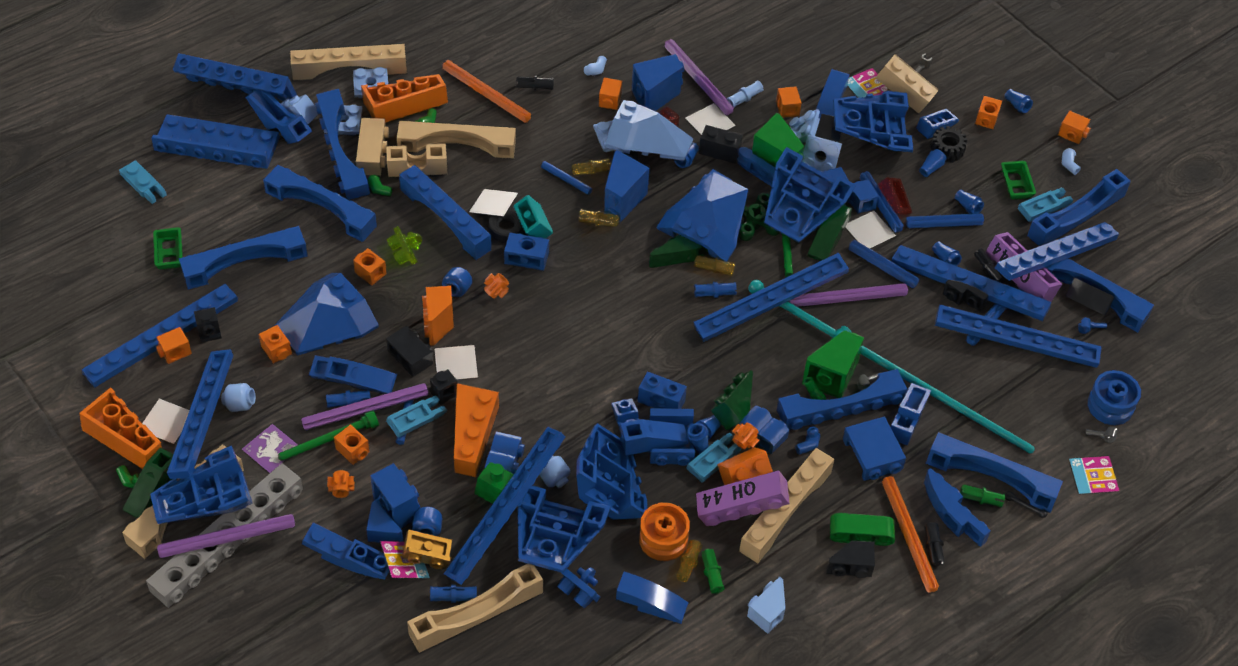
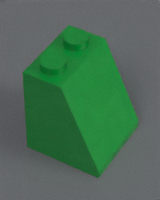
M778 113L754 135L752 148L754 155L762 158L773 167H776V163L786 147L804 156V145Z
M846 330L842 331L808 356L803 380L807 377H812L817 387L823 393L836 398H842L859 362L864 337Z

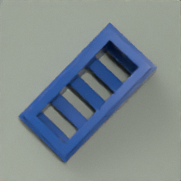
M944 109L920 117L916 128L929 139L933 137L937 129L940 130L941 127L946 129V126L951 127L958 123L959 119L949 110Z

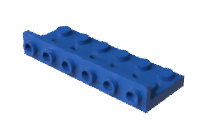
M178 53L173 67L174 72L185 74L187 79L192 82L202 81L211 86L221 85L229 90H234V88L240 89L248 94L255 90L265 91L282 101L290 100L297 95L288 76Z
M167 114L158 135H153L151 139L154 151L268 169L280 136L279 132Z

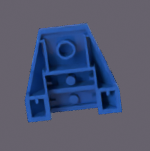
M885 91L882 95L873 96L871 93L861 98L850 96L833 100L835 130L889 150L913 152L912 135H906L905 115L909 107L907 93Z
M786 147L776 163L764 224L800 243L847 202L856 185L839 175L837 179H834L802 162L804 156Z
M713 172L666 211L656 228L672 237L679 234L707 248L709 256L726 264L737 246V238L748 189Z
M330 273L314 282L274 325H278L290 341L291 349L297 356L322 349L327 344L336 343L337 345L343 343L342 340L352 337H355V339L361 338L379 327L365 298L342 273Z
M598 423L594 425L577 458L576 476L579 499L585 504L593 501L611 506L608 517L613 520L641 518L647 509V498L645 494H641L639 485L642 482L640 477H636L634 471L636 467L633 454L625 456L621 439Z
M232 445L207 456L205 463L196 469L194 468L191 477L180 478L179 480L172 479L150 494L158 524L232 513L253 504L245 476Z
M531 486L518 505V561L563 573L604 527L611 506L589 501L584 511L546 501V489Z

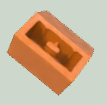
M451 286L426 287V296H422L425 338H429L430 346H434L454 328Z
M756 447L717 464L724 485L773 472L767 452Z

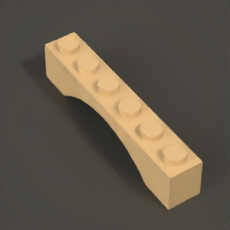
M405 44L290 51L293 80L313 79L328 70L347 66H361L372 69L382 67L387 68V74L407 73Z
M399 121L397 146H406L407 152H419L425 149L428 144L459 143L480 148L493 157L514 158L516 128Z
M222 444L218 449L213 450L210 454L220 451L227 447H225ZM236 455L241 466L242 471H244L242 460ZM204 460L200 464H197L194 468L196 469L197 467L205 463L206 460ZM153 506L145 509L137 520L128 524L122 533L126 544L145 559L157 549L159 544H162L163 534L168 523L158 524Z
M815 448L787 482L790 504L778 509L763 511L742 537L739 552L754 562L759 563L795 510L812 492L820 488L831 474L834 458Z
M526 564L511 571L494 587L470 601L448 609L428 611L407 621L409 636L420 653L542 594L543 578L535 565Z

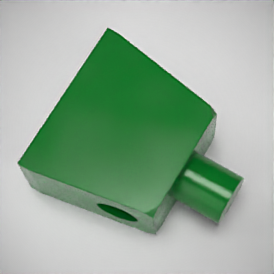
M490 462L479 475L474 494L493 504L514 474L505 470L501 464Z

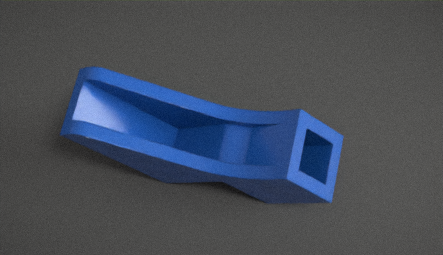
M255 90L245 97L267 130L278 128L287 144L299 142L312 132L302 115L290 113L269 92Z
M842 167L823 171V173L834 179H837L839 175L848 180ZM869 179L855 182L856 187L847 202L854 207L857 214L876 209L878 195Z

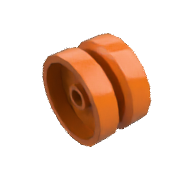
M662 502L646 509L641 517L639 543L642 550L649 557L658 561H670L682 555L688 545L690 520L687 513L677 505Z

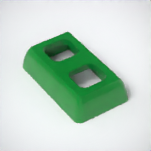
M1012 161L1001 163V170L1010 198L1012 200L1032 198L1036 194V190L1027 162ZM1018 173L1021 180H1010L1008 174ZM1013 188H1023L1025 192L1014 193Z
M181 228L154 230L155 266L160 270L180 268L179 259L183 258ZM165 241H176V246L163 249L162 243ZM176 256V261L163 263V258Z

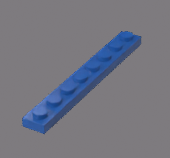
M1104 222L999 261L995 269L1010 281L1115 241L1119 233L1111 225Z
M902 245L899 246L892 257V262L902 268L946 284L947 280H954L971 285L988 294V301L1040 321L1044 320L1051 307L1050 301Z
M839 253L834 254L695 321L694 327L703 342L848 273L849 268Z
M226 284L220 286L82 369L83 375L94 388L155 352L156 346L159 345L157 336L181 327L184 334L195 328L197 325L194 311L215 307L216 314L238 302L236 294Z
M939 305L935 321V326L1095 368L1100 363L1101 346L944 305Z
M231 349L212 351L210 353L167 471L170 479L192 476L234 356Z
M550 427L546 428L444 572L446 577L460 585L468 578L486 549L495 540L498 532L508 521L517 505L521 503L522 498L535 483L543 468L547 466L555 451L560 447L565 439L561 432Z

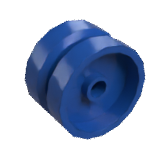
M1116 370L1105 371L1096 379L1088 397L1090 413L1104 424H1124L1130 420L1141 398V388L1138 382L1125 372Z

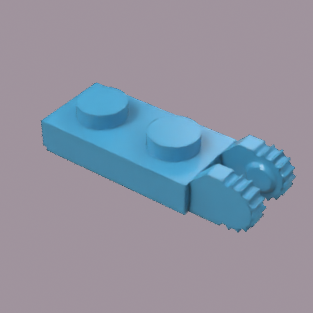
M136 160L119 170L120 175L151 204L156 202L152 192L156 191L162 198L167 195L165 189Z
M1061 187L1020 203L1018 210L1028 222H1031L1046 212L1050 214L1069 206L1073 199L1071 196H1067L1059 200L1066 193L1064 188Z
M433 396L388 416L386 422L399 438L443 416L447 409L445 406H441L431 411L430 408L435 406L440 400L437 396Z
M728 433L720 440L717 439L687 465V470L703 483L719 469L717 464L732 458L739 453L741 448L736 444L732 445L729 449L726 447L733 439V435Z

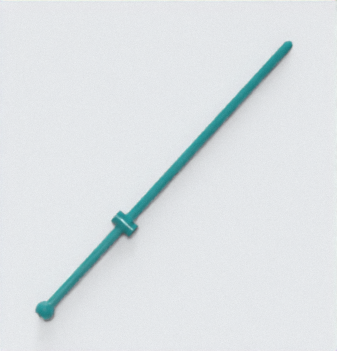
M753 280L748 290L753 294L764 289V284L760 280ZM790 302L780 305V307L828 334L832 339L844 330L851 332L846 326H841L840 329L835 330ZM862 345L861 354L889 371L898 369L902 379L931 390L930 395L1024 451L1028 453L1034 452L1035 448L1033 445Z

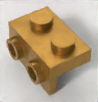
M408 530L402 558L408 559L410 563L420 564L421 562L430 564V567L435 569L446 568L451 562V557L449 556L452 540Z

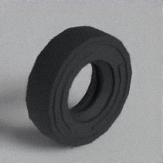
M508 209L504 216L492 215L490 217L488 228L494 239L507 242L509 233L523 234L524 228L521 225L520 219H518L516 211ZM503 221H510L514 224V227L510 230H503L499 227V224Z

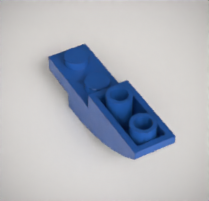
M315 355L309 376L350 385L353 388L388 394L393 390L397 374L350 360Z
M930 468L927 471L924 484L935 511L957 537L965 533L981 547L987 542L991 530L988 529L984 522L979 521L972 515L967 507L961 505L963 496L959 490L947 483L941 474L936 473Z
M314 522L302 540V545L322 554V559L355 573L385 580L390 571L384 553L356 539L352 542Z

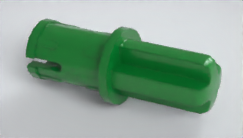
M965 484L960 489L963 498L978 501L981 505L986 503L999 508L1003 507L1004 502L996 501L995 498L1005 500V494L988 491L985 487L980 489Z
M707 548L701 553L705 567L704 575L708 578L711 593H720L725 589L720 574L722 569L718 566L715 551Z

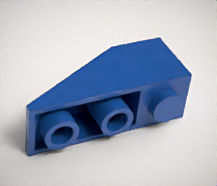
M641 419L621 423L620 439L625 456L648 452L653 448L664 449L689 444L684 424Z

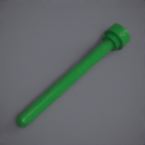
M372 410L364 413L361 420L351 423V425L356 430L364 427L365 429H373L379 426V422ZM349 425L280 452L278 459L284 461L333 441L334 437Z

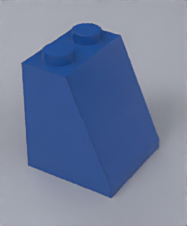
M676 54L633 64L632 92L639 105L656 111L680 94L681 85H683L682 72H684V65L682 61H679Z
M618 150L614 153L605 187L604 214L611 219L621 222L648 194L649 167Z

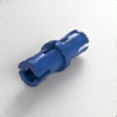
M713 282L712 284L694 285L695 298L705 296L718 298V296L737 294L735 291L737 290L736 282L719 284Z
M346 390V393L326 394L327 408L346 406L370 399L369 390L357 392Z
M430 586V601H451V603H456V601H470L477 597V586Z

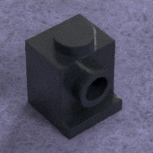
M215 307L194 311L201 343L221 339Z
M449 369L439 371L430 379L431 387L429 392L433 396H437L440 399L438 403L442 405L456 397L458 381ZM449 389V392L443 394L444 390Z

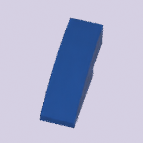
M831 70L816 108L820 111L819 118H821V114L834 116L833 100L843 97L850 74Z
M911 383L891 425V429L899 443L908 446L931 390Z
M623 572L617 588L616 600L638 606V611L682 624L688 606L686 600L658 584Z

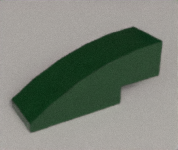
M843 205L821 224L807 256L819 261L830 257L850 220L852 208Z

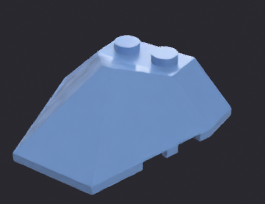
M623 100L613 119L605 147L629 154L630 150L640 151L645 156H648V153L660 154L661 158L685 160L693 138L658 112L639 105L634 101Z

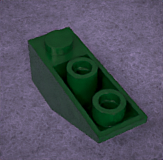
M678 235L675 238L669 239L666 244L655 248L650 253L649 267L655 268L694 262L706 255L708 249Z
M752 370L745 374L743 372L738 373L732 379L733 383L723 390L725 393L715 399L714 402L716 404L710 410L726 430L740 423L750 411Z
M159 448L147 461L123 508L124 512L138 519L145 509L153 506L150 494L172 480L167 474L173 457L172 453Z

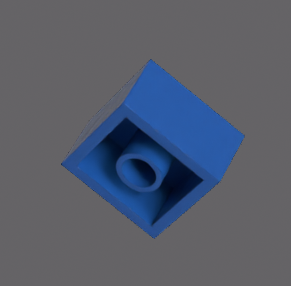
M393 463L370 475L374 501L376 500L400 529L412 523L414 513L420 509L417 501L419 493L414 485H409L405 472L402 469L399 470Z

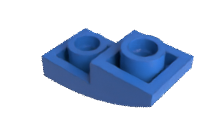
M632 398L612 403V409L619 430L621 423L639 420L638 410Z

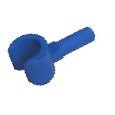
M1085 317L1078 324V331L1086 334L1090 332L1091 328H1107V323H1094Z

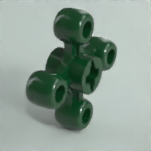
M760 193L756 198L755 204L750 207L745 206L742 215L745 219L738 234L742 241L751 240L755 230L760 226L765 227L767 233L771 236H777L780 233L764 224L770 197L768 193Z

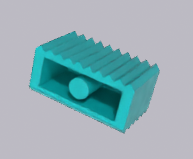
M526 195L514 204L513 208H515L518 219H520L521 225H523L522 227L528 236L546 239L553 234L545 213L536 200Z

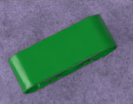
M836 513L830 517V539L839 543L866 541L874 542V545L879 546L892 545L895 542L894 519L887 516Z

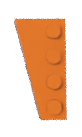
M439 74L416 77L414 81L401 79L397 80L395 84L385 85V82H380L374 87H368V84L361 85L363 103L371 117L385 119V123L448 103L446 84Z
M457 383L454 444L455 473L472 477L477 476L499 409V392Z
M111 387L79 413L81 427L84 432L141 469L144 468L147 461L156 451L162 448L160 440L146 425L139 421L138 416L134 412H131L126 407V403L115 395V391Z

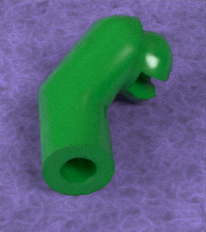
M430 108L427 111V116L421 117L415 122L435 123L437 111Z
M377 175L368 177L367 182L372 193L391 197L392 187L382 185Z
M807 377L803 380L812 399L826 400V396L817 387L812 377Z
M125 465L119 466L116 472L122 485L134 488L139 478L138 474L130 475Z

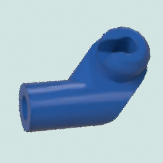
M808 428L805 442L795 445L798 455L818 447L820 441L818 428Z

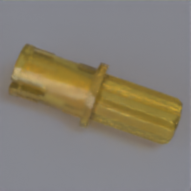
M609 158L595 161L590 159L585 163L573 164L572 173L577 176L589 173L594 175L596 172L609 171L611 162H608L610 161Z
M581 209L579 215H585L579 217V222L617 227L619 224L618 215L602 213L601 210L595 212Z
M697 256L694 266L711 270L713 273L719 272L733 276L736 263L718 260L717 257L712 259Z
M697 540L689 541L686 552L680 559L681 566L676 576L678 580L687 582L693 567L698 565L697 559L703 547L701 542Z

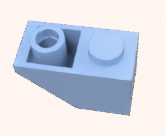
M306 94L300 97L296 95L290 100L286 99L281 103L290 113L302 115L307 124L318 115L315 105Z
M781 577L774 582L770 581L764 587L763 593L759 597L757 595L754 596L748 603L747 617L767 634L784 617L785 597L783 579Z

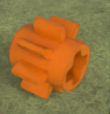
M491 273L485 279L484 284L486 286L484 290L490 297L496 298L499 296L502 299L508 293L509 288L507 286L509 282L502 274L498 273L494 276Z
M746 422L744 425L737 424L732 430V433L735 434L732 440L741 449L745 450L747 447L749 449L750 447L754 448L759 442V439L756 438L759 432L750 423Z
M335 471L333 477L327 478L328 492H332L334 497L345 498L349 495V491H354V476H350L347 471Z

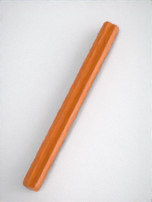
M446 60L443 63V70L522 122L527 123L531 119V113L450 60Z
M892 476L885 477L882 481L883 487L925 589L928 593L938 590L939 585L895 479Z

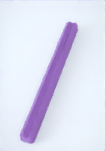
M673 39L666 41L665 48L671 55H677L679 61L683 62L684 69L725 115L732 114L734 107Z
M895 284L802 294L788 302L796 307L906 296L908 288L907 284Z
M419 384L302 418V425L304 430H309L372 410H379L427 396L428 389L426 384Z
M292 514L159 544L157 550L160 558L292 528L295 526V520Z

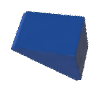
M376 500L373 501L367 525L368 542H403L402 530Z

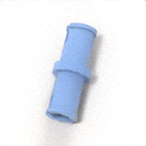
M755 81V83L746 88H740L739 92L728 97L727 100L735 108L737 105L744 101L748 102L751 100V97L763 92V85L760 81Z

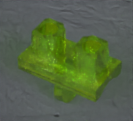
M397 226L393 228L395 234L386 240L393 251L402 247V249L393 253L399 265L407 261L414 265L418 261L412 248L414 250L420 248L419 245L422 243V237L418 233L413 234V232H408L406 237L405 234H402L400 227Z

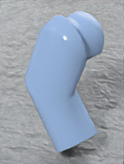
M599 56L596 63H590L584 67V73L587 76L602 74L607 59L604 56Z
M1067 148L1062 153L1061 163L1072 174L1076 175L1081 167L1074 162L1075 150Z

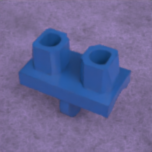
M580 567L577 570V573L581 576L580 579L566 569L562 573L564 577L557 586L560 590L569 595L575 587H578L580 592L573 600L583 608L587 607L592 600L597 602L601 598L596 591L587 585L590 583L596 586L598 580L594 578L596 571L590 567L585 571Z

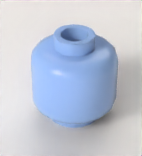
M247 383L230 384L221 395L222 404L230 412L247 411L252 407L256 399L254 389L250 388Z
M552 456L539 476L547 487L557 486V488H560L569 481L567 477L570 475V468L562 457Z

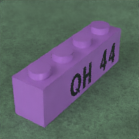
M1006 232L994 236L986 253L992 261L999 262L1027 250L1011 234ZM1045 267L1012 279L1019 289L1052 302L1062 285Z
M779 470L696 493L698 517L706 526H715L724 521L737 520L743 516L756 515L765 510L778 509L790 504L787 480Z

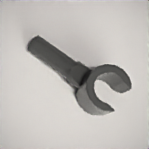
M923 54L915 71L919 73L923 68L928 69L931 65L932 57L931 59H925L926 54Z
M879 373L868 377L865 374L861 375L857 382L859 390L862 391L871 386L870 382L876 380Z
M1112 426L1108 427L1106 432L1086 429V435L1102 437L1107 443H1113L1118 429Z

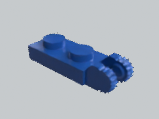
M746 147L739 148L737 163L772 187L775 167L754 155L752 150Z

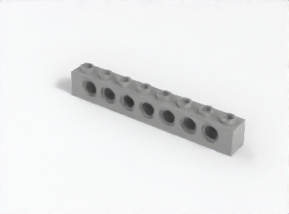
M281 463L249 491L253 504L232 513L222 514L199 535L270 519L276 513H280L287 503L292 499H296L303 490L301 478ZM251 537L176 554L146 580L149 591L169 608L172 604L179 602L189 589L196 587L205 575L213 572L221 561L230 557L238 546L247 542Z

